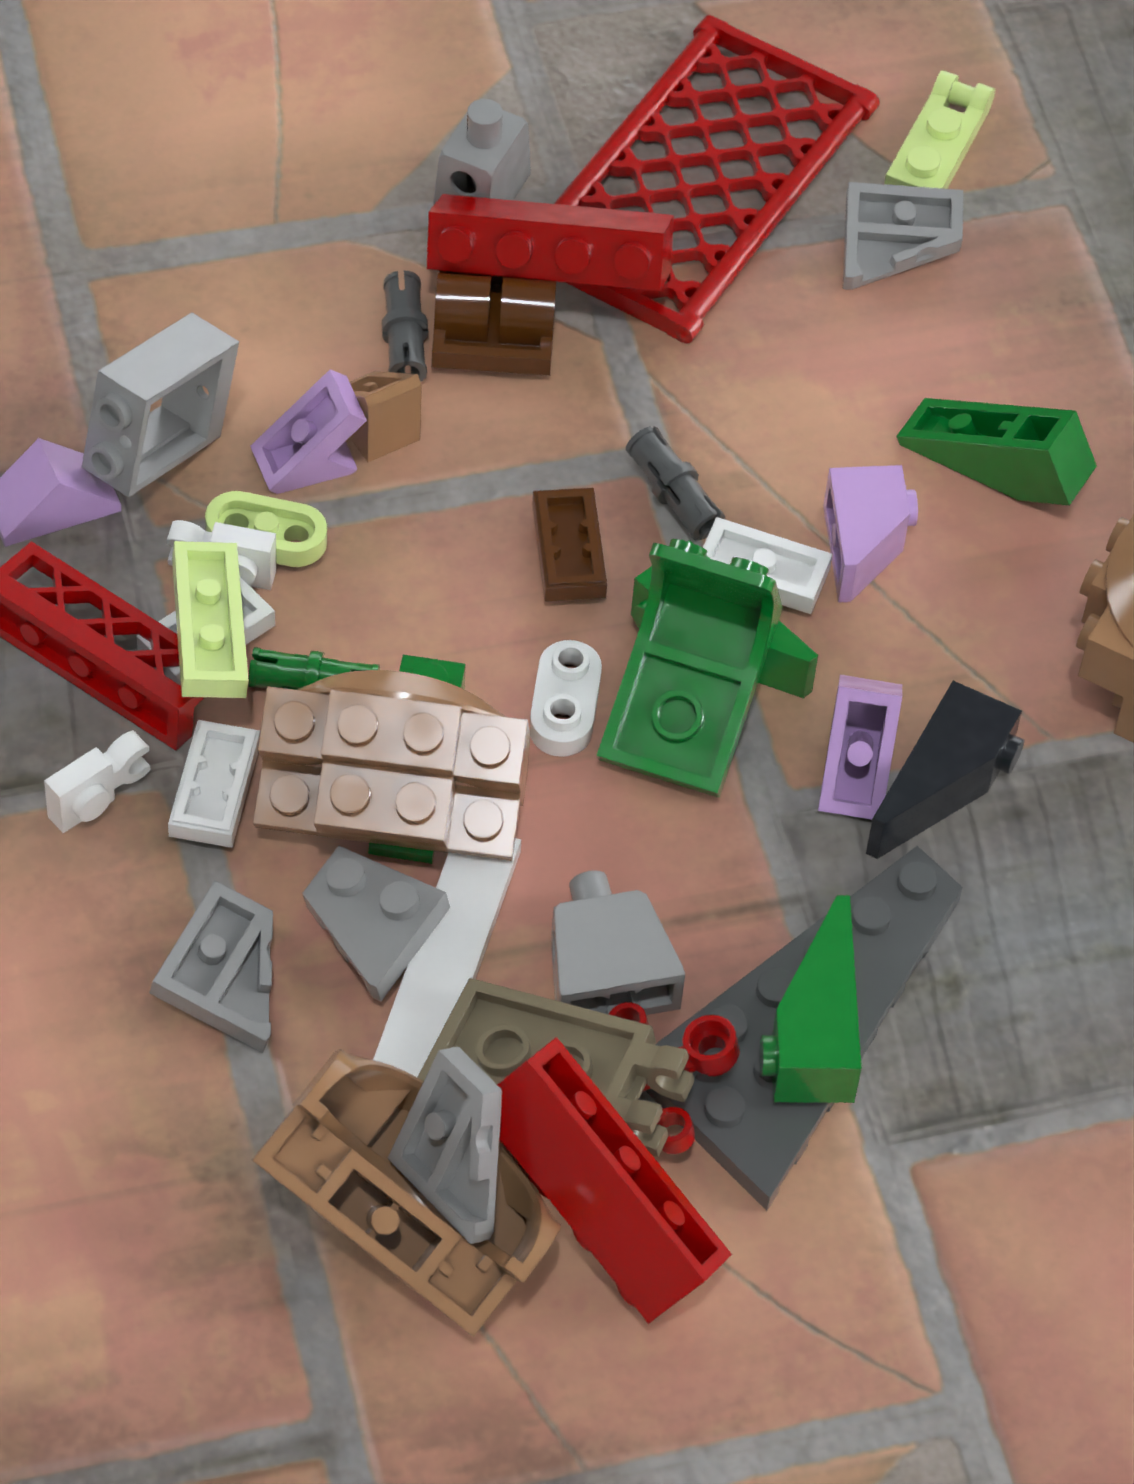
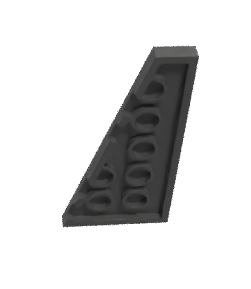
M918 846L850 896L861 1059L877 1035L878 1027L891 1007L895 1006L902 995L906 982L921 958L926 956L960 901L963 887ZM826 915L655 1044L657 1046H683V1035L686 1027L693 1020L701 1016L719 1015L728 1019L733 1024L740 1046V1055L737 1062L727 1073L720 1076H707L698 1071L692 1072L695 1082L685 1102L662 1096L652 1088L646 1090V1092L663 1109L679 1107L687 1111L695 1130V1141L766 1211H768L778 1195L780 1185L793 1164H797L806 1150L809 1139L824 1114L829 1112L834 1104L773 1102L772 1076H761L759 1060L761 1035H772L776 1009ZM711 1048L704 1055H713L723 1049Z

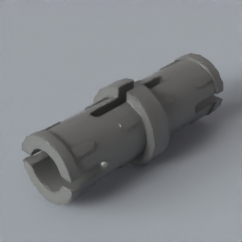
M404 270L405 289L399 290L398 271L387 275L383 282L387 314L382 319L381 324L383 339L389 343L388 372L405 373V366L410 365L411 374H418L420 382H422L427 376L423 341L428 337L429 332L428 319L421 312V280L417 274Z
M650 426L640 430L629 440L626 445V451L648 476V479L653 484L652 492L658 501L662 504H668L674 510L694 540L707 538L716 517L725 519V515L712 502L698 483L699 474L692 464L682 462L655 426L653 429Z

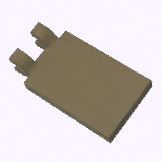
M473 978L468 979L417 1078L422 1081L425 1080L439 1050L458 1046L498 1084L557 1037L653 1156L659 1157L669 1136L666 1127L657 1125L663 1113L661 1105L639 1100L647 1083L662 1096L685 1102L695 1082L693 1073L683 1070L689 1059L686 1049L667 1045H655L656 1039L653 1027L650 1025Z

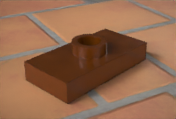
M594 488L533 491L532 506L545 602L606 598L607 579Z

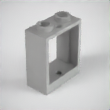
M191 312L98 370L82 468L127 497H130L221 436L239 341ZM203 386L207 388L209 395L205 393ZM162 398L161 406L150 412L151 404Z

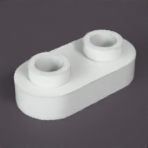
M575 640L556 642L544 650L539 660L529 730L533 743L541 751L549 755L565 757L577 754L587 747L592 738L602 663L598 653L583 642ZM563 665H574V666H577V667H576V668H567V667H564ZM560 714L571 717L568 719H558L553 715Z

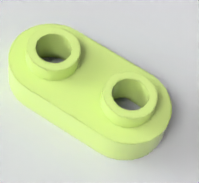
M230 491L215 497L209 503L205 512L207 532H212L214 523L218 522L276 533V564L290 567L307 566L319 560L327 547L326 520L320 511L307 504L243 491Z

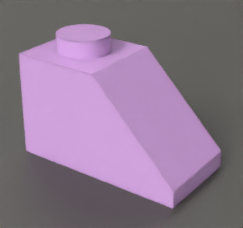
M902 465L829 468L823 507L830 552L833 554L832 565L838 602H851L903 551L907 527L916 526L918 503L916 491L914 489L906 490Z
M840 675L818 811L873 819L886 796L902 702V684Z

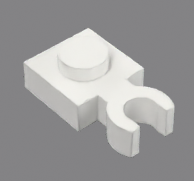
M175 520L172 522L167 537V545L172 546L168 557L169 565L172 566L174 541L237 543L240 577L250 587L271 590L276 574V533L218 522L214 523L212 532H207L200 526L188 521Z
M132 730L117 738L104 754L95 747L44 780L48 818L62 833H65L82 821L88 822L100 816L108 805L115 800L114 789L122 784H131L138 781L151 770L150 765L142 757L149 752V746Z

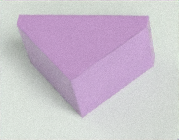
M38 438L0 477V537L6 547L121 512V503L112 486L82 468L84 453Z

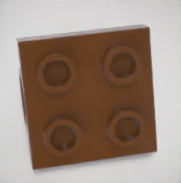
M439 270L436 284L431 368L550 376L556 281Z

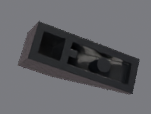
M953 680L872 819L866 854L876 859L880 858L988 793L1000 771L1010 774L1018 761L1025 739L1016 736L1022 710Z

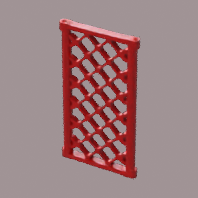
M706 15L693 30L694 38L553 203L604 209L639 206L647 213H654L651 206L653 203L677 200L684 205L687 216L674 218L673 232L690 231L694 235L697 246L672 250L671 265L688 261L701 262L709 273L702 283L693 280H678L674 275L672 266L667 278L668 283L664 284L661 291L565 283L686 344L691 343L704 326L702 319L857 124L861 120H868L880 105V99L874 92L779 49L712 15ZM716 45L721 46L739 56L725 57L721 54L719 48ZM754 68L758 71L762 82L737 86L731 82L728 71ZM767 69L788 79L773 80L770 78ZM694 71L704 74L715 73L720 76L724 88L697 91L688 79ZM802 91L807 95L811 106L785 109L780 106L776 94ZM816 92L840 104L822 103L818 100ZM763 96L769 100L772 108L771 112L745 114L740 108L738 99ZM726 102L731 106L734 116L708 120L703 117L699 105ZM666 105L670 107H687L692 111L695 122L668 125L659 113ZM813 120L818 124L822 133L817 140L812 138H795L790 134L787 123ZM774 125L778 127L783 140L762 144L755 143L751 139L748 128ZM731 130L740 133L744 146L718 149L713 146L709 134ZM697 136L701 138L706 151L685 155L677 154L673 149L671 139ZM637 139L644 142L656 141L664 146L667 156L664 158L639 160L635 157L631 147ZM784 154L790 158L791 163L795 167L788 175L784 173H767L762 169L758 158ZM747 160L751 163L755 175L730 179L723 175L719 163ZM706 165L712 169L716 179L713 182L688 184L684 181L680 169ZM669 171L673 174L677 186L650 190L645 187L641 175L644 173ZM608 174L615 177L628 176L634 180L637 192L612 196L606 193L601 182ZM756 189L761 192L766 203L760 211L754 208H737L733 204L730 193ZM718 195L722 198L726 211L699 214L694 210L691 198ZM729 225L738 238L731 246L709 244L704 240L701 228ZM662 297L671 298L675 302V305L679 309V312H676L652 299Z

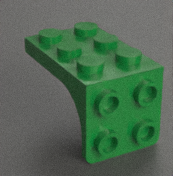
M671 539L669 546L653 543L649 553L652 564V576L644 615L596 756L600 761L720 798L783 606L776 581L767 576L769 569L757 562L739 557H733L730 564L706 557L707 550L703 547L681 539Z

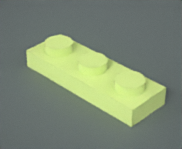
M174 541L172 568L182 697L246 698L249 679L237 543Z

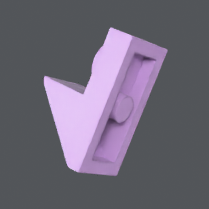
M330 369L250 446L269 491L280 494L347 476L357 471L356 463L346 440L367 420L346 375Z

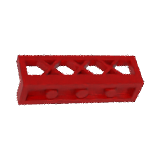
M32 541L0 567V637L175 751L192 737L194 707L205 697H182L181 685L165 676L163 667L179 666L177 633ZM34 567L51 578L54 587L28 588L17 581V579ZM90 603L101 610L102 618L76 619L65 612L64 604ZM138 634L150 642L151 650L126 651L114 643L113 635Z

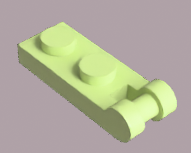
M941 70L927 102L890 166L884 184L948 189L991 108L995 88L981 83L973 87L958 82V75ZM952 103L966 108V110L962 113L950 109L948 106Z

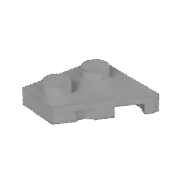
M848 182L845 213L843 289L852 290L960 252L963 236L964 190Z
M341 846L336 848L302 893L308 910L322 929H326L330 933L335 947L346 962L352 963L364 980L370 995L379 1001L383 1000L409 962L450 909L446 892Z
M214 880L152 981L149 993L263 1053L271 1035L269 992L272 986L270 945L273 932V911Z
M457 1046L438 1051L388 1159L470 1244L490 1239L494 1232L502 1089Z

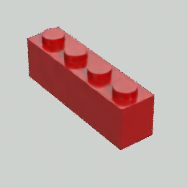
M442 194L428 214L427 269L661 291L671 272L674 215Z
M557 1037L497 1084L502 1089L499 1142L507 1147L528 1173L529 1179L534 1183L539 1193L548 1198L569 1224L578 1243L585 1250L593 1254L613 1279L622 1298L628 1304L635 1307L648 1324L703 1284L732 1255Z

